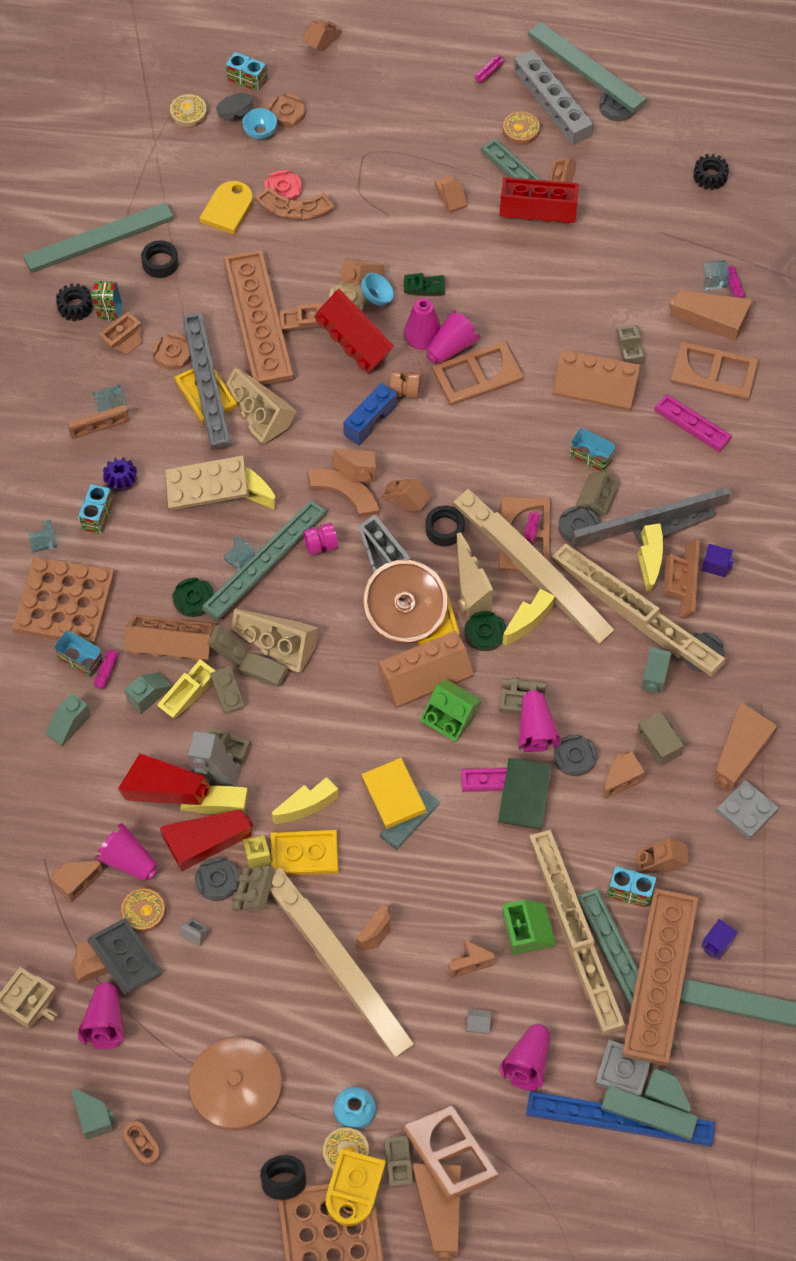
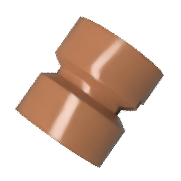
M392 371L390 389L397 393V397L401 398L403 395H406L407 398L418 399L420 373L409 372L405 375L402 371Z

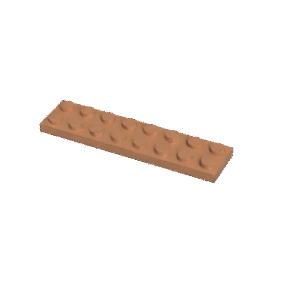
M262 250L224 256L252 378L262 385L293 380V373Z
M654 888L623 1047V1057L668 1066L698 897Z

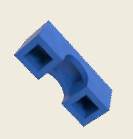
M380 383L343 422L344 436L360 446L372 433V426L379 416L385 419L397 407V393L383 383Z

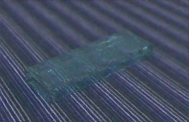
M424 789L419 792V795L427 813L391 828H385L380 833V838L395 850L439 806L440 802Z

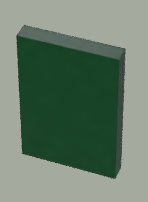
M514 758L508 759L498 823L542 829L552 765Z

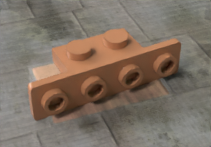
M694 539L685 546L684 559L672 554L666 557L664 594L681 600L680 618L683 619L694 613L697 607L698 561L701 552L699 539Z

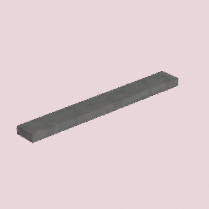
M202 313L182 316L210 448L213 450L231 446Z
M728 487L578 529L573 531L572 543L575 548L638 530L646 525L659 524L725 505L729 502L731 492Z

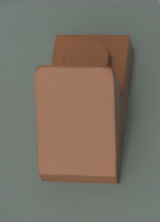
M449 175L435 180V187L449 213L467 207L460 179L455 180L453 175Z
M464 940V949L467 957L459 956L452 959L448 964V971L450 977L455 978L494 966L495 957L493 953Z

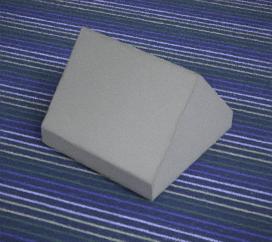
M190 919L182 924L181 937L200 947L210 929Z
M468 1009L466 1032L489 1034L491 1011Z

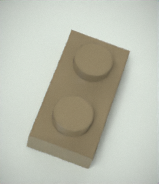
M221 625L215 626L207 643L235 667L241 665L249 651L248 647Z
M230 666L209 673L224 713L245 706Z

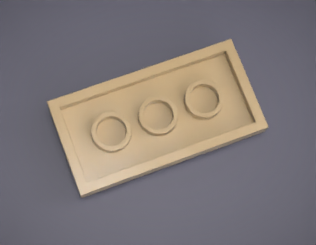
M243 455L165 470L168 508L170 510L249 496L246 458Z

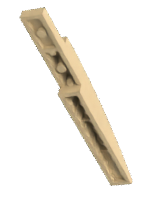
M469 489L453 501V505L511 559V563L534 585L555 595L554 603L596 643L600 645L614 632V629L565 577L498 512L494 513Z
M564 544L552 556L554 561L594 595L677 658L684 657L711 677L725 664L724 657L660 614L659 607L568 544Z
M547 830L529 835L586 998L590 1001L602 1035L625 1029L624 1021L595 950L593 937L552 832Z
M281 868L277 869L272 880L270 894L396 1059L414 1046L413 1042L307 898L304 899Z

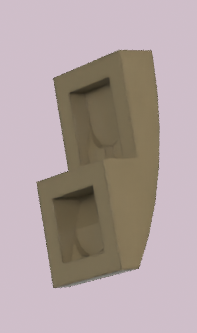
M636 325L617 327V336L623 361L634 364L643 363L645 356L640 345V335Z
M247 652L238 671L242 675L258 678L261 683L279 687L288 668L268 658Z
M209 727L207 733L215 734L226 747L225 752L232 754L233 760L244 763L252 747L251 741L233 737L228 731Z
M408 1136L385 1138L389 1185L413 1184Z

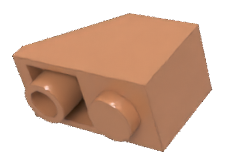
M311 20L302 41L315 49L325 50L341 35L342 31L337 29V25L331 21Z
M417 478L393 480L386 485V490L381 495L385 500L407 511L421 510L431 496Z
M672 838L636 851L639 873L672 872L689 865L687 844Z

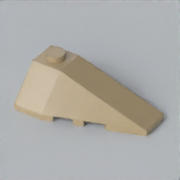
M235 367L226 384L234 400L239 403L242 409L241 414L249 423L248 428L250 432L262 443H266L289 428L297 411L285 400L238 367Z
M460 532L457 533L456 542L460 587L459 606L462 612L465 611L468 618H470L474 613L492 610L493 588L483 568L479 569L477 558L475 556L471 557V549Z
M237 608L234 609L231 629L246 641L254 643L262 649V653L270 655L277 663L299 673L302 672L316 648L319 628L305 623Z

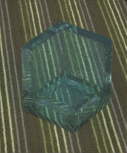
M726 260L703 263L705 274L704 289L726 288L729 281Z
M120 385L106 387L93 392L98 413L126 405Z
M51 520L43 521L44 530L29 533L33 553L57 548Z
M235 536L233 538L234 546L224 555V560L239 571L255 555L254 548L238 536Z

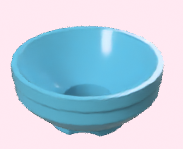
M253 109L246 113L243 118L244 131L252 138H267L276 130V117L267 109ZM258 127H263L266 129L262 133H258L255 131V129Z
M369 273L361 282L362 295L370 304L385 306L392 301L394 297L393 288L382 275Z
M347 1088L335 1100V1118L345 1128L363 1129L375 1117L376 1104L374 1098L363 1088ZM351 1099H358L361 1101L362 1106L359 1110L352 1111L348 1108V1102Z

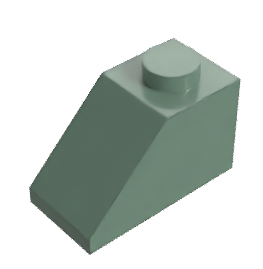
M650 647L641 689L649 693L662 694L671 652Z
M159 672L139 676L124 690L127 701L142 714L166 694L173 685Z
M71 693L56 709L46 735L63 746L91 716L88 704Z
M654 1069L644 1098L689 1113L691 1106L677 1077L673 1076L668 1070Z
M77 1089L71 1090L86 1140L112 1132L113 1127L111 1123L116 1122L112 1109L107 1110L104 1102Z

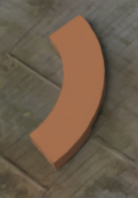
M269 186L254 197L255 201L268 212L290 220L314 219L335 209L333 203L323 192L310 199L294 201L281 196Z
M307 469L311 490H329L345 495L355 507L359 517L379 514L378 505L373 495L361 482L352 481L341 472L332 469Z

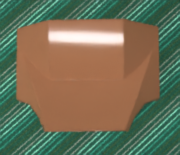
M126 312L99 333V339L111 349L119 350L128 355L142 344L140 334L141 322L132 314Z
M382 904L356 938L357 947L361 950L367 951L378 948L390 932L391 917L387 906Z
M87 940L77 944L72 964L78 983L109 973Z

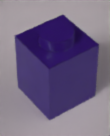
M708 544L701 571L726 577L727 571H732L735 559L731 558L733 550Z
M718 919L704 938L701 947L707 955L720 960L734 942L738 932Z

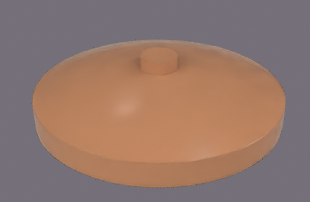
M396 560L381 566L369 578L363 593V610L369 625L383 638L401 644L416 643L432 635L442 623L447 610V594L441 579L431 568L413 560Z
M227 1038L210 1045L197 1057L189 1076V1093L196 1111L211 1125L225 1130H244L261 1123L275 1109L282 1090L281 1072L274 1056L261 1044L246 1038Z

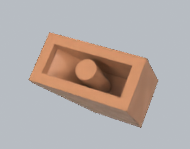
M346 257L341 265L339 281L361 285L362 280L369 273L383 275L384 264Z
M334 448L332 466L352 481L373 483L376 470L375 451Z
M632 751L627 754L621 753L612 761L604 787V799L643 782L645 772Z
M98 861L66 862L62 867L59 866L53 871L50 880L53 887L72 903L103 873L101 863Z

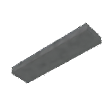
M711 508L660 523L663 539L715 518V512ZM643 528L634 530L633 533L640 545L644 546L641 537Z

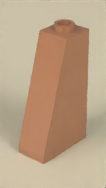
M679 290L677 296H673L670 301V316L736 341L750 313L752 300Z
M742 702L738 706L714 776V780L720 787L727 788L730 791L735 788L770 742L777 729L776 724Z
M413 1164V1176L433 1256H438L439 1260H452L453 1257L458 1255L460 1196L448 1200L426 1164ZM442 1165L453 1184L459 1183L461 1166Z

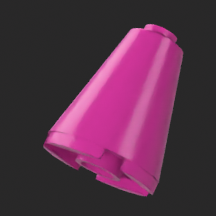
M421 298L415 301L403 331L408 345L417 350H426L442 327L434 305L429 299Z
M454 310L427 347L426 351L428 354L426 357L433 364L435 362L440 364L477 343L481 339L480 334L475 335L473 332L476 329L474 325L463 314L459 313L456 315V310Z
M538 690L526 692V695L522 697L518 737L519 750L523 747L524 752L547 751V746L553 745V748L561 745V737L544 694L539 693Z
M123 823L119 824L117 827L120 830L117 833L112 831L98 850L101 855H95V859L143 882L146 879L151 881L158 872L156 869L157 863Z
M101 983L96 986L78 1030V1039L84 1045H87V1042H89L96 1049H112L118 1047L120 1041H124L118 989L112 983Z
M531 1025L501 1062L499 1068L501 1076L504 1079L507 1076L512 1080L511 1085L522 1090L535 1091L536 1087L541 1088L543 1086L551 1037L550 1032L544 1025Z

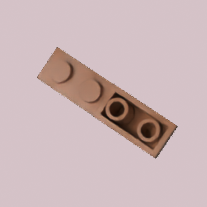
M324 303L297 305L295 309L280 310L282 332L320 327L314 316Z

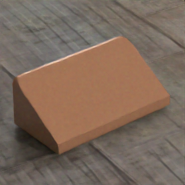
M572 159L555 160L552 165L549 181L572 183L576 170V165Z

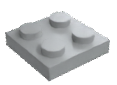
M745 780L717 808L716 812L750 840L778 812L779 807Z
M608 1040L595 1085L606 1089L608 1086L641 1097L650 1062L623 1057L624 1044Z

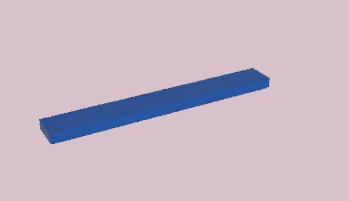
M532 1091L529 1093L526 1116L709 1147L713 1145L715 1122L697 1119L692 1138L688 1140L601 1110L603 1103Z

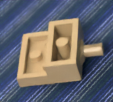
M19 967L0 992V1011L29 1030L42 1016H45L54 1023L59 1014L49 1009V1005L58 993L54 986L39 976L35 977Z

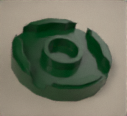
M194 577L185 579L178 583L173 592L174 606L184 616H202L206 614L202 610V606L214 595L212 586L205 580L202 581Z
M480 611L474 613L466 622L464 636L467 643L473 648L480 651H491L503 644V634L506 630V625L500 616H496L495 613Z

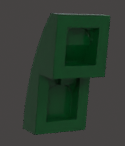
M423 273L404 275V293L418 296L445 295L444 275L424 277Z

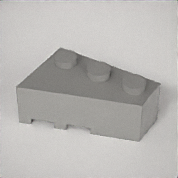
M376 514L359 525L373 572L392 561L411 560Z
M194 731L188 754L191 772L205 776L211 786L237 787L241 765L233 762V755L225 752L226 747L215 734Z

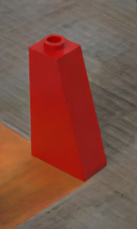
M139 753L118 790L127 801L201 805L204 798L209 795L211 787L205 776Z
M240 809L164 825L160 827L163 840L182 872L243 841V839L251 837L253 823L248 815L244 816Z

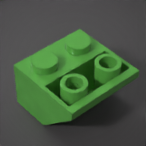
M446 679L436 685L420 721L457 742L474 719L482 700Z
M521 900L502 904L501 915L512 955L556 946L545 903Z

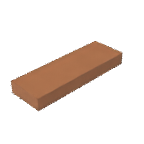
M122 405L67 423L71 438L74 439L129 422L126 405Z

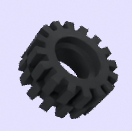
M705 154V158L701 156L699 160L697 159L694 168L693 178L695 183H699V187L704 186L705 190L710 187V190H714V187L720 189V185L723 187L729 172V165L726 163V160L724 158L721 160L719 155L716 158L715 154H712L711 157H709V154ZM705 170H715L718 174L710 175Z
M73 283L70 284L69 288L67 285L63 286L64 290L60 289L59 294L57 293L56 295L57 308L63 318L66 317V320L72 318V321H76V318H79V321L83 320L82 316L88 317V313H91V308H93L89 289H86L84 285L80 288V284L77 283L76 286H73ZM72 299L82 300L78 305L71 306L67 304Z

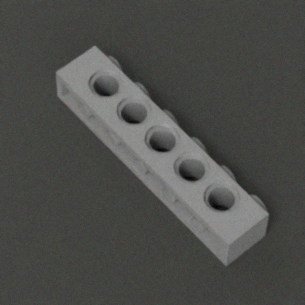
M531 50L514 58V72L571 144L575 145L591 137L594 126L591 118L587 117L582 107L576 104L571 93L564 89L562 82L557 80L552 70L544 64L542 57L537 55L534 50Z

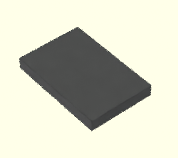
M126 918L97 932L87 940L124 995L161 976L163 973Z

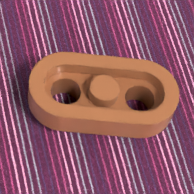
M138 1121L128 1123L123 1129L125 1142L141 1164L147 1166L155 1164L160 1157L157 1143L142 1123ZM134 1132L140 1134L136 1139L131 1137ZM146 1151L153 1152L150 1157H145L144 1154Z

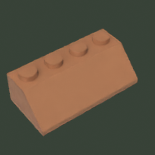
M562 349L553 395L631 411L640 365Z
M133 615L126 625L124 651H130L134 655L150 653L154 657L169 655L174 659L188 657L193 658L195 661L200 659L205 661L212 654L213 648L207 643L217 623Z
M457 631L379 662V675L396 708L433 694L436 685L446 679L457 684L474 677L466 648Z

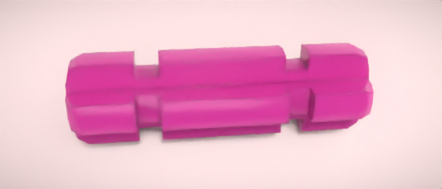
M501 55L495 56L475 74L474 78L478 83L483 82L504 63V59Z
M726 267L725 275L729 278L727 280L732 293H734L733 296L744 298L745 293L738 274H736L735 267Z
M537 512L529 513V522L524 533V538L532 546L534 545L533 542L537 533V523L540 520V514Z
M111 649L106 652V659H103L97 673L98 676L95 678L94 686L96 688L104 689L106 687L107 680L115 666L114 663L117 661L118 652Z

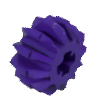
M115 457L114 462L108 461L107 467H103V480L107 483L109 489L114 488L117 492L122 488L126 491L127 486L133 488V482H137V468L133 466L131 460L126 461L124 457L118 460Z

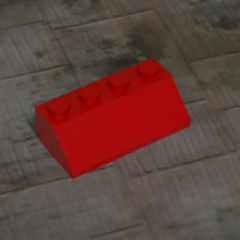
M503 177L499 216L509 219L523 218L525 220L536 219L545 222L576 223L579 183Z
M340 288L319 308L314 316L317 324L325 328L330 333L332 340L338 342L343 347L344 352L357 362L358 367L368 374L386 359L394 347Z

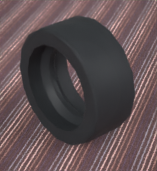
M163 240L148 243L142 250V266L149 276L166 278L177 270L179 265L178 254L175 246L170 242ZM158 253L171 256V260L164 265H153L149 262V258Z
M447 505L432 509L425 520L427 537L431 542L439 546L456 544L457 533L461 532L462 535L464 533V517L461 512ZM440 518H449L456 522L457 528L450 534H441L433 529V523Z
M279 1155L270 1158L263 1164L260 1170L262 1189L272 1199L289 1200L303 1192L306 1186L305 1166L295 1156ZM288 1172L296 1175V1177L287 1182H274L270 1180L280 1173Z

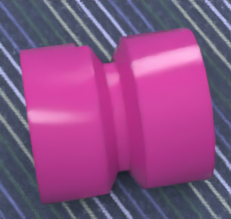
M332 523L320 525L318 530L315 527L303 530L305 544L310 556L322 553L323 549L330 551L339 548Z

